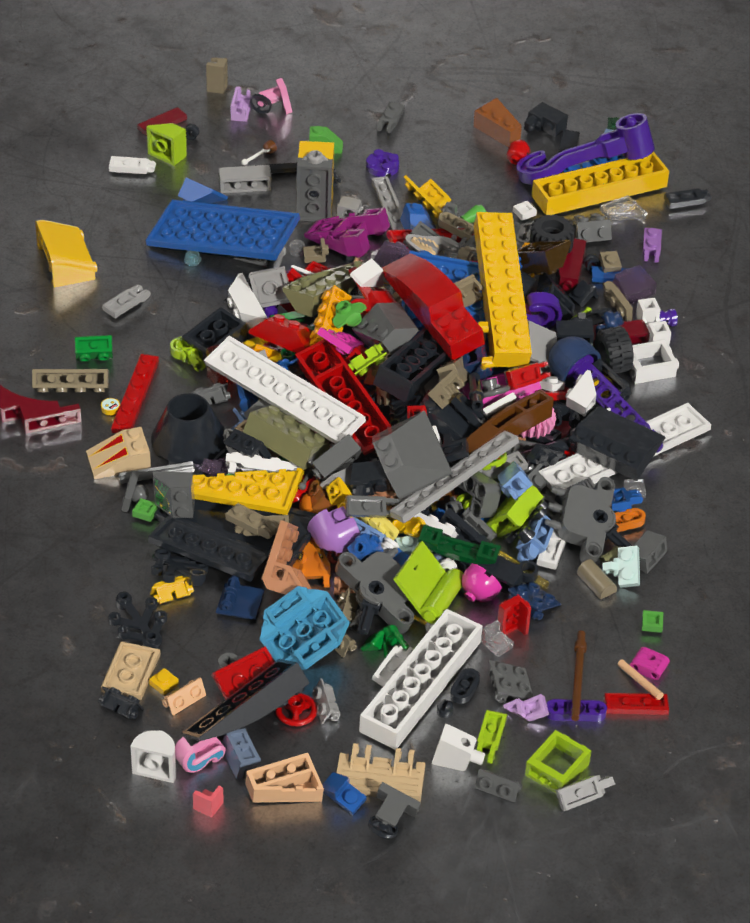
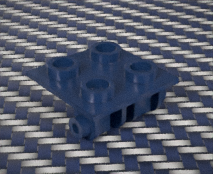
M232 576L228 579V583L224 585L216 613L256 620L265 589L240 585L239 578Z
M533 582L508 589L511 592L508 599L519 594L524 600L529 602L531 606L530 617L534 620L542 619L544 615L542 613L543 610L561 605L552 594L546 593L540 589L538 584Z

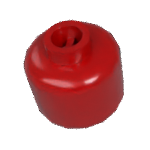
M523 140L513 141L506 153L507 159L512 164L517 165L522 158L529 155L530 147Z

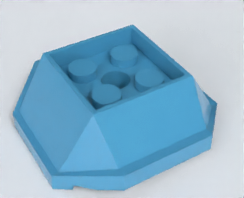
M297 586L264 610V622L260 641L266 646L274 661L283 659L298 662L301 669L306 670L341 644L350 622L327 591Z

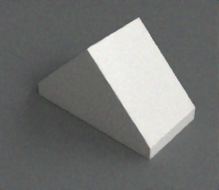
M372 258L350 274L360 287H382L384 285L383 269Z

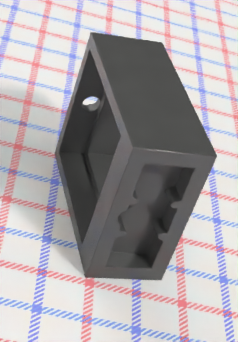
M350 434L345 436L312 462V471L316 480L324 482L332 474L356 463L362 456L361 447Z

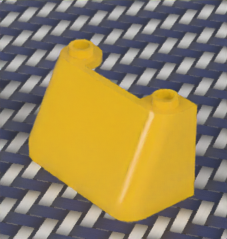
M47 220L35 221L37 246L39 250H44L49 263V271L52 272L53 287L95 280L97 264L91 259L84 242L82 230H79L76 226Z

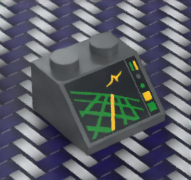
M153 472L155 505L173 518H193L195 505L193 472Z

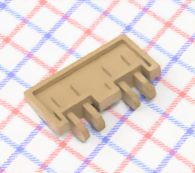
M353 743L351 762H348L349 754L340 753L337 773L349 777L350 784L365 796L376 797L381 783L384 782L421 802L426 763L416 762V769H412L415 750H409L408 763L400 762L402 756L401 748H396L394 767L391 766L392 759L373 757V764H370L372 745L366 746L365 758L357 757L359 753L358 744Z

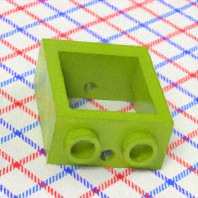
M555 730L528 759L525 775L556 793V789L572 784L590 763L591 750ZM554 747L576 759L564 774L541 762Z

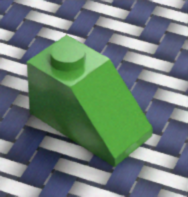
M310 126L309 141L333 142L334 153L342 154L343 141L327 127Z

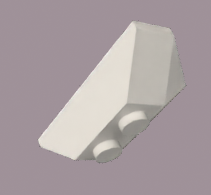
M243 273L238 274L228 289L229 298H227V303L230 309L233 308L234 316L246 323L247 330L249 331L267 319V316Z

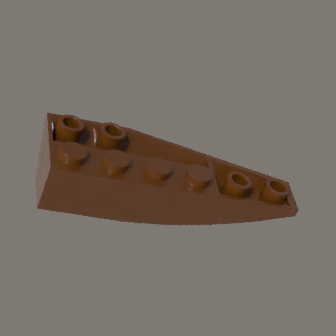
M538 390L498 410L467 438L469 455L504 430L517 436L551 418L554 398Z

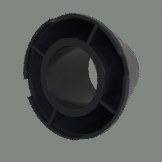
M184 393L173 397L167 404L152 432L151 444L155 454L159 458L163 457L168 460L169 464L192 461L195 467L210 463L226 447L223 441L225 439L223 437L225 428L204 397L198 394Z

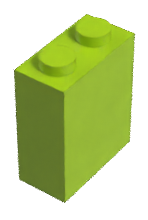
M532 485L516 500L512 496L506 497L498 507L495 516L490 518L486 524L497 534L498 538L515 531L523 525L544 496Z

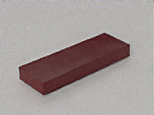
M176 107L137 124V129L147 137V126L169 123L176 125L187 120V114Z

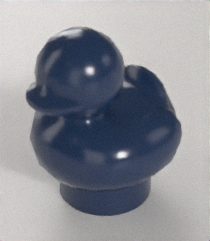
M606 311L602 316L605 325H597L595 332L623 325L624 321L620 312Z

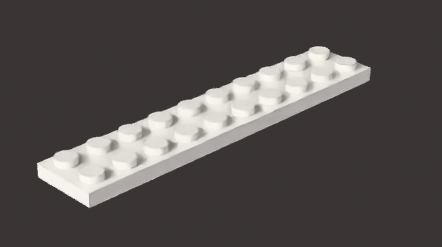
M228 336L204 359L205 365L272 406L278 407L282 412L291 415L295 420L335 444L348 434L352 436L366 421L364 415L231 336Z
M689 403L647 421L651 430L654 429L657 433L665 436L662 450L655 453V455L711 430V424ZM578 453L539 471L550 490L553 486L566 489L588 477L595 484L601 477H610L618 473Z

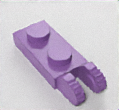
M644 229V261L648 262L649 255H653L654 262H659L662 229Z

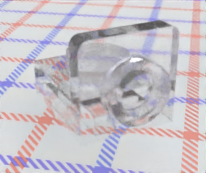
M498 620L487 624L483 628L481 643L499 657L513 648L514 642L500 631V622Z

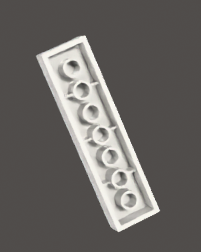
M446 609L360 715L359 732L396 750L481 643L482 625Z

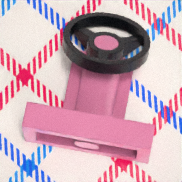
M282 78L276 80V87L261 91L259 94H254L251 97L250 106L253 110L266 114L271 110L273 103L281 101L286 114L292 113L287 88ZM253 98L257 100L256 104L258 105V108L254 106L252 102ZM269 106L268 110H260V108Z

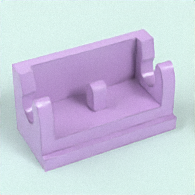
M236 87L231 103V120L247 122L251 109V93L247 89V95H242L241 87Z

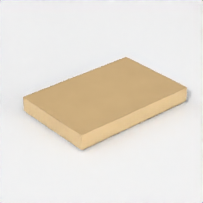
M121 641L102 686L108 689L114 687L120 690L122 695L126 697L132 695L142 700L149 679L160 657V649Z

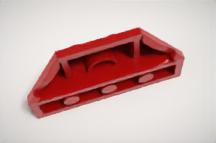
M276 314L251 328L248 333L292 352L299 353L310 347V334L312 330L301 325L298 321L288 320L285 316Z

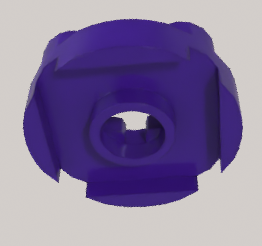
M376 149L373 154L367 157L366 168L369 169L368 172L377 177H384L390 173L392 176L399 170V156Z

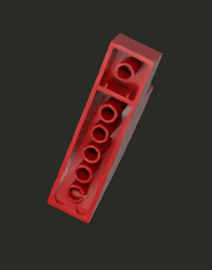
M410 253L382 267L384 278L452 361L485 344L483 329L463 306L461 290L432 263Z
M323 339L295 354L301 371L311 385L365 416L366 421L351 437L361 447L364 456L374 451L372 436L392 426L341 354L336 350V347L326 339Z

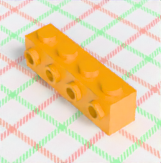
M335 285L329 290H325L321 296L322 303L317 310L319 314L314 321L315 327L310 334L311 342L309 346L324 339L317 334L320 327L325 328L327 331L331 329L336 333L343 331L344 325L338 329L333 324V318L336 315V305L344 300L350 303L352 296Z

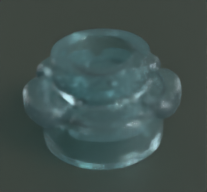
M188 251L185 254L184 262L189 266H196L201 262L199 252Z

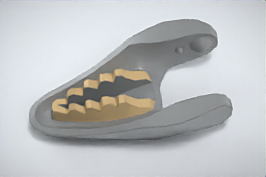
M406 235L407 244L417 252L425 250L432 255H437L441 250L458 253L460 250L459 244L448 237Z

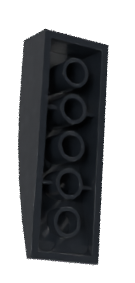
M424 328L379 366L373 384L395 396L398 400L406 402L437 373V369L447 362L450 357L429 331Z
M278 659L184 730L182 735L203 741L245 727L273 710L285 706L292 696L298 695L305 690L304 687L309 684V681L298 662Z

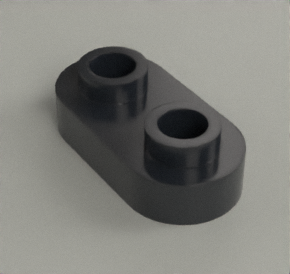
M466 668L460 672L451 687L450 697L452 701L458 704L470 701L480 684V674L477 670Z

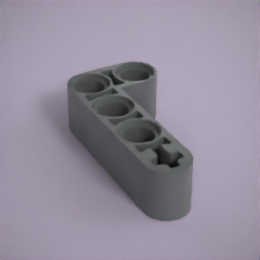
M460 461L449 462L450 468ZM478 471L458 485V487L473 496L470 511H473L472 514L476 518H493L495 516L501 495V487L496 481Z

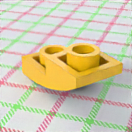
M337 477L326 487V491L332 505H337V508L344 506L346 509L345 497L352 495L344 481Z

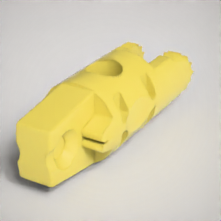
M359 517L366 524L392 540H395L399 534V530L386 517Z

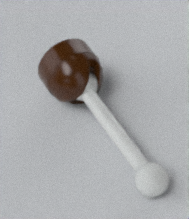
M273 140L265 142L263 150L248 159H243L241 161L242 165H247L249 161L264 152L266 154L276 152L277 146Z

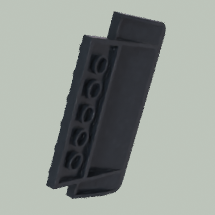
M195 499L193 518H173L158 507L154 517L155 520L162 523L148 536L151 544L251 582L267 564L276 535L267 539L262 536H245L243 533H236L235 524L226 520L225 513L234 506ZM251 509L263 516L282 515ZM288 513L289 523L297 526V531H299L298 539L296 542H293L291 548L293 551L291 560L287 561L286 564L292 567L312 536L307 529L310 520Z

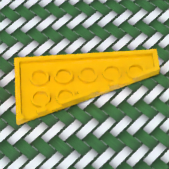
M297 468V471L279 469V472L268 473L266 470L235 472V475L225 476L224 473H218L217 476L213 477L193 475L194 498L231 506L239 503L249 509L288 515L298 490V485L304 475V470L302 468Z

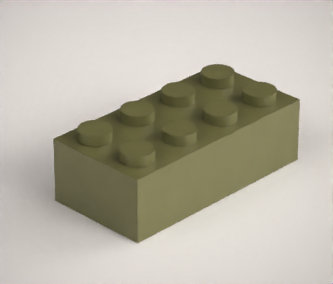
M272 405L250 412L243 430L244 433L262 441L266 447L303 470L312 467V462L328 451L331 442L325 439V437L315 433L306 425L297 422L291 415L282 413L278 407Z

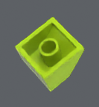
M173 123L147 126L148 154L175 166L187 156L186 129Z

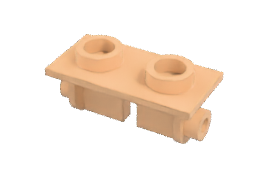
M201 677L189 681V684L169 696H164L162 704L166 708L169 706L172 716L206 696Z

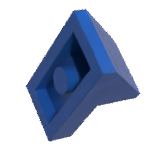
M332 772L322 784L324 788L323 793L352 816L367 800L363 793L350 784L349 777Z

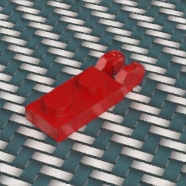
M548 362L532 363L505 372L510 390H516L550 377V372H540V368L546 367Z

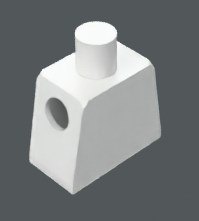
M445 724L431 764L466 771L469 761L482 765L485 753L474 749L477 740L474 736Z

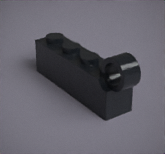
M457 536V537H456V539H460V540H463V541H467V542L472 543V542H471L470 540H468V539H464V538H462V537H460V536ZM498 555L494 564H477L486 570L485 574L489 577L493 575L502 586L501 592L507 595L511 593L508 591L509 588L523 585V583L535 582L538 578V565L529 560L515 564ZM454 560L458 570L463 573L471 564H474ZM530 570L533 573L527 574L523 571Z

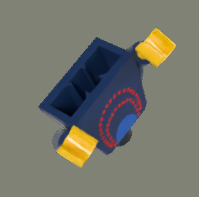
M479 321L478 324L483 329V333H488V322ZM482 345L463 355L464 368L469 374L472 372L478 373L480 380H483L493 374V356L490 357L485 345Z

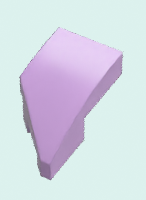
M542 694L525 701L518 698L503 705L507 711L527 721H533L549 715L546 699Z

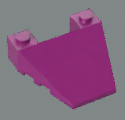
M385 207L364 210V213L355 215V212L349 213V217L345 218L334 216L317 220L304 233V237L319 244L320 239L324 238L325 245L328 244L330 249L346 256L359 258L364 256L370 249L367 236L371 234L376 236L385 234L390 227Z

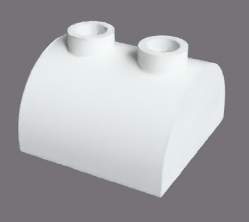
M160 730L146 731L139 734L131 744L132 774L174 783L176 778V761L173 739Z

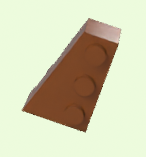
M498 98L493 99L474 111L473 127L508 148L513 141L521 140L522 125Z

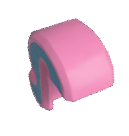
M182 737L175 745V758L186 772L194 773L203 769L210 760L213 763L219 761L224 756L226 748L217 737L199 741L192 746Z

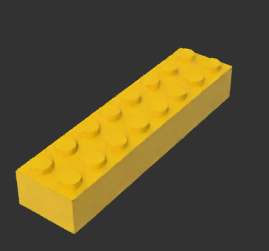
M653 152L649 156L638 160L625 158L533 180L532 198L545 215H553L665 188L668 184L669 170Z

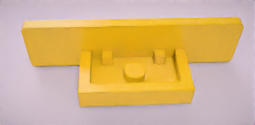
M405 175L403 178L406 181L405 186L410 192L413 190L415 197L419 201L423 200L424 206L428 210L432 209L433 215L438 219L442 213L441 209L445 206L446 202L451 201L450 197L432 179L419 188Z

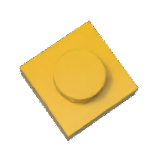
M163 668L149 679V685L164 696L179 685V679Z

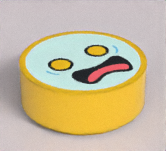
M107 398L101 402L103 414L109 416L117 414L120 407L117 399Z

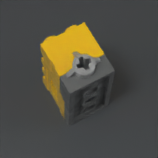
M300 141L297 162V213L300 215L299 221L316 222L317 220L331 217L334 175L333 142Z

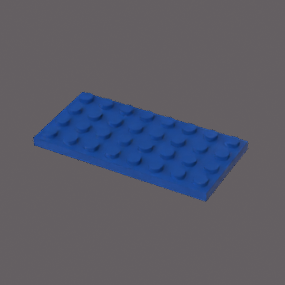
M171 200L147 237L146 244L153 247L276 261L298 224L300 215L299 213Z

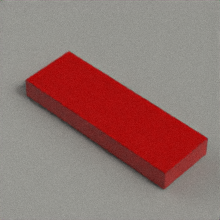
M604 694V703L607 706L606 714H669L667 694H663L660 700L656 699L652 694Z

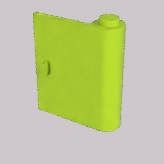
M421 541L393 580L422 618L428 623L435 624L462 588L461 580L464 573L458 569H450L446 572L425 543Z

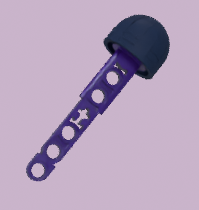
M569 336L554 344L549 353V366L553 375L559 381L565 382V387L574 388L572 382L577 380L580 374L584 375L588 369L591 371L592 379L599 380V383L594 387L596 401L603 408H611V412L624 418L628 415H634L635 419L633 422L651 429L650 425L620 396L621 392L593 365L599 358L601 359V355L588 341L580 337ZM602 392H611L608 398L601 397ZM616 404L621 405L623 413L619 408H615ZM663 443L661 444L657 452L662 450Z

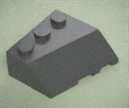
M399 302L376 303L362 318L361 323L352 329L365 345L372 347L374 344L378 345L380 343L384 349L381 352H386L389 356L397 352L419 331Z

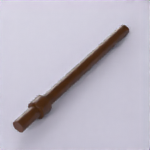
M582 630L578 631L577 641L574 644L576 658L571 719L573 721L580 719L584 653L587 650V643L585 642L586 633Z

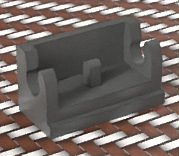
M648 530L633 545L639 547L640 571H643L644 574H648L667 552L666 536Z

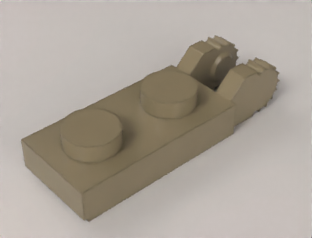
M606 281L603 284L605 299L610 301L611 306L620 312L624 321H633V307L613 282Z
M239 503L225 513L226 520L267 539L273 536L272 530L277 532L279 523L274 519H269Z

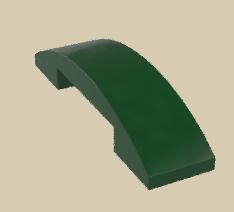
M424 525L418 542L423 541L428 549L440 555L467 563H496L501 549L500 545L481 541V544L478 545L442 535L443 530L428 525Z

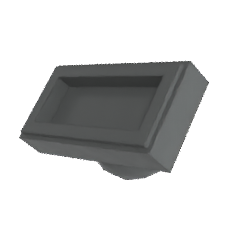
M133 471L131 473L121 506V511L128 513L131 501L137 504L140 498L145 500L149 498L148 489L143 485H137L139 472Z

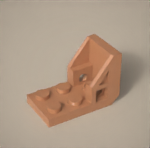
M281 520L262 580L267 589L284 595L297 586L312 589L301 570L286 565L287 561L291 560L293 554L291 548L293 542H296L298 539L299 531H297V526Z

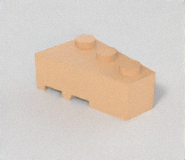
M308 753L246 771L245 785L252 802H322L324 788Z

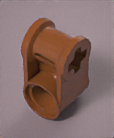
M314 480L309 488L312 509L316 514L325 509L330 512L335 506L330 503L327 491L320 486L321 481Z

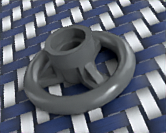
M496 378L482 381L484 398L499 395L510 390L509 385H499Z

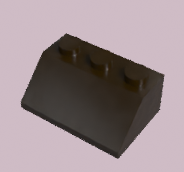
M535 241L517 249L518 255L521 258V270L528 275L531 273L535 275L556 273V269L564 265L571 241Z

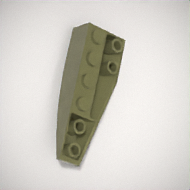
M355 261L300 277L298 280L284 286L283 292L297 313L314 317L319 314L317 310L322 303L321 296L325 290H329L334 285L347 294L353 290L356 283L348 270L355 266L358 268L364 262Z

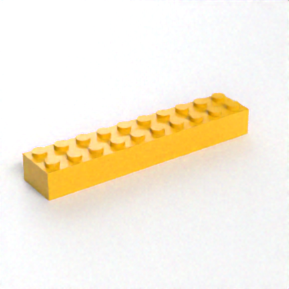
M477 212L473 227L480 282L483 287L485 321L488 322L489 326L487 337L490 357L493 356L492 363H494V367H523L529 365L532 351L512 213Z

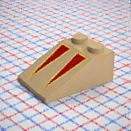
M142 427L122 430L86 451L94 479L116 476L121 472L151 468L150 451Z

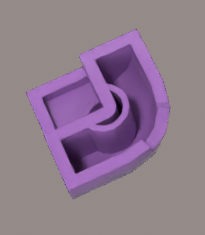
M344 506L330 512L327 509L319 512L310 520L307 526L316 545L320 549L324 548L327 551H334L335 554L348 551L347 547L360 535L354 518L346 517Z

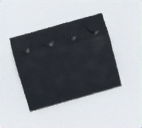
M600 406L578 424L569 438L571 451L635 481H638L665 440L664 435Z

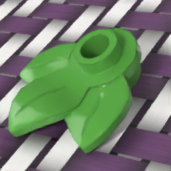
M346 300L339 302L336 305V315L333 318L334 326L339 329L345 324L351 327L359 325L362 321L360 313L365 311L367 307L361 302L354 304Z

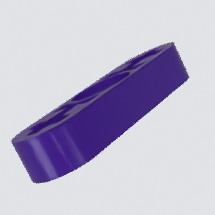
M552 699L546 703L549 715L546 716L547 718L555 721H573L570 710L572 709V700ZM581 700V712L578 721H603L606 718V704L598 700Z

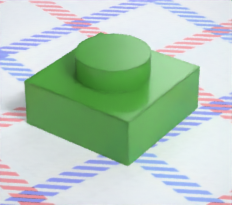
M140 498L132 511L133 517L151 522L158 506L155 505V502Z
M643 610L642 631L662 633L663 612Z

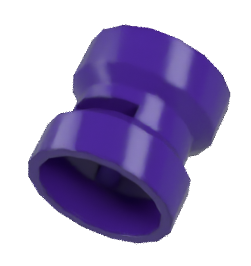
M668 309L665 312L660 310V321H666L670 327L677 326L676 310Z

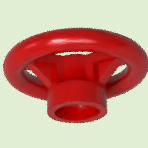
M303 693L292 696L288 700L289 702L283 706L293 714L292 720L283 715L282 707L275 709L276 715L281 722L294 727L309 724L317 715L316 702L310 696ZM311 708L309 716L299 720V715L303 710Z

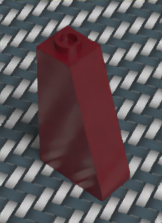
M574 238L573 249L567 254L563 267L556 269L557 284L564 291L571 292L579 283L587 240Z

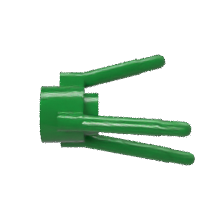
M388 625L383 629L384 638L382 645L385 658L389 654L388 645L397 646L400 644L406 650L410 647L395 625Z

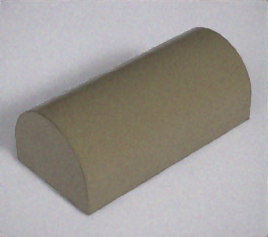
M586 560L579 566L577 575L600 600L617 592V586L593 560Z

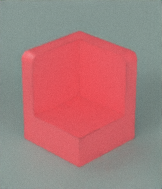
M218 786L214 792L204 789L202 793L197 790L193 793V809L211 818L223 804V787Z

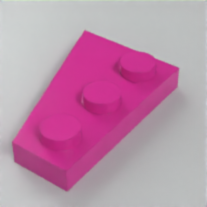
M322 327L317 332L318 335L337 346L336 350L342 354H350L355 347L365 345L348 333H336L331 329L327 331Z

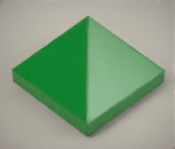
M380 630L371 634L360 649L362 651H381L384 631Z

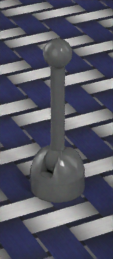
M313 466L304 469L305 477L298 485L300 490H304L308 478L314 476Z

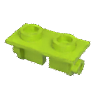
M380 343L378 345L374 344L364 351L368 357L367 359H364L362 354H360L353 360H350L351 363L348 366L352 371L356 370L355 376L359 374L361 377L370 371L369 367L373 364L378 366L386 360L384 357L387 356V353H381L384 349Z

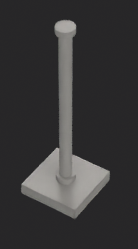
M283 247L278 258L274 261L273 268L249 273L253 293L262 308L290 302L283 292V287L289 284L285 266L280 267L283 256L286 254L285 247Z

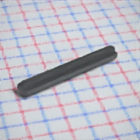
M192 461L133 471L140 473L138 481L153 479V472H194L195 466ZM133 471L119 473L120 484L128 483Z

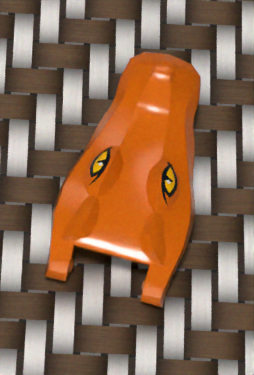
M311 538L292 567L301 570L306 579L323 578V587L330 588L331 566L329 560L325 555L324 549H320L313 538Z

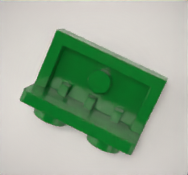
M112 335L75 337L76 360L87 362L91 359L106 361L113 358Z

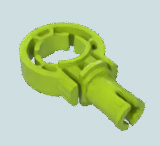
M182 336L171 341L170 353L174 358L182 360L184 363L187 360V364L192 365L198 372L199 369L201 371L204 370L206 365L202 360V352L182 340Z

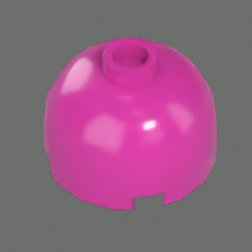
M471 564L465 570L461 580L462 588L466 592L464 596L469 601L486 603L493 600L499 594L502 586L493 575L489 577L485 574L486 570L477 564Z

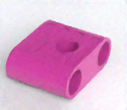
M641 647L631 661L630 666L643 676L659 680L670 660L661 653L647 647Z

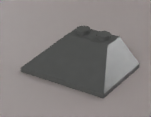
M425 410L372 436V443L385 474L400 500L453 474Z

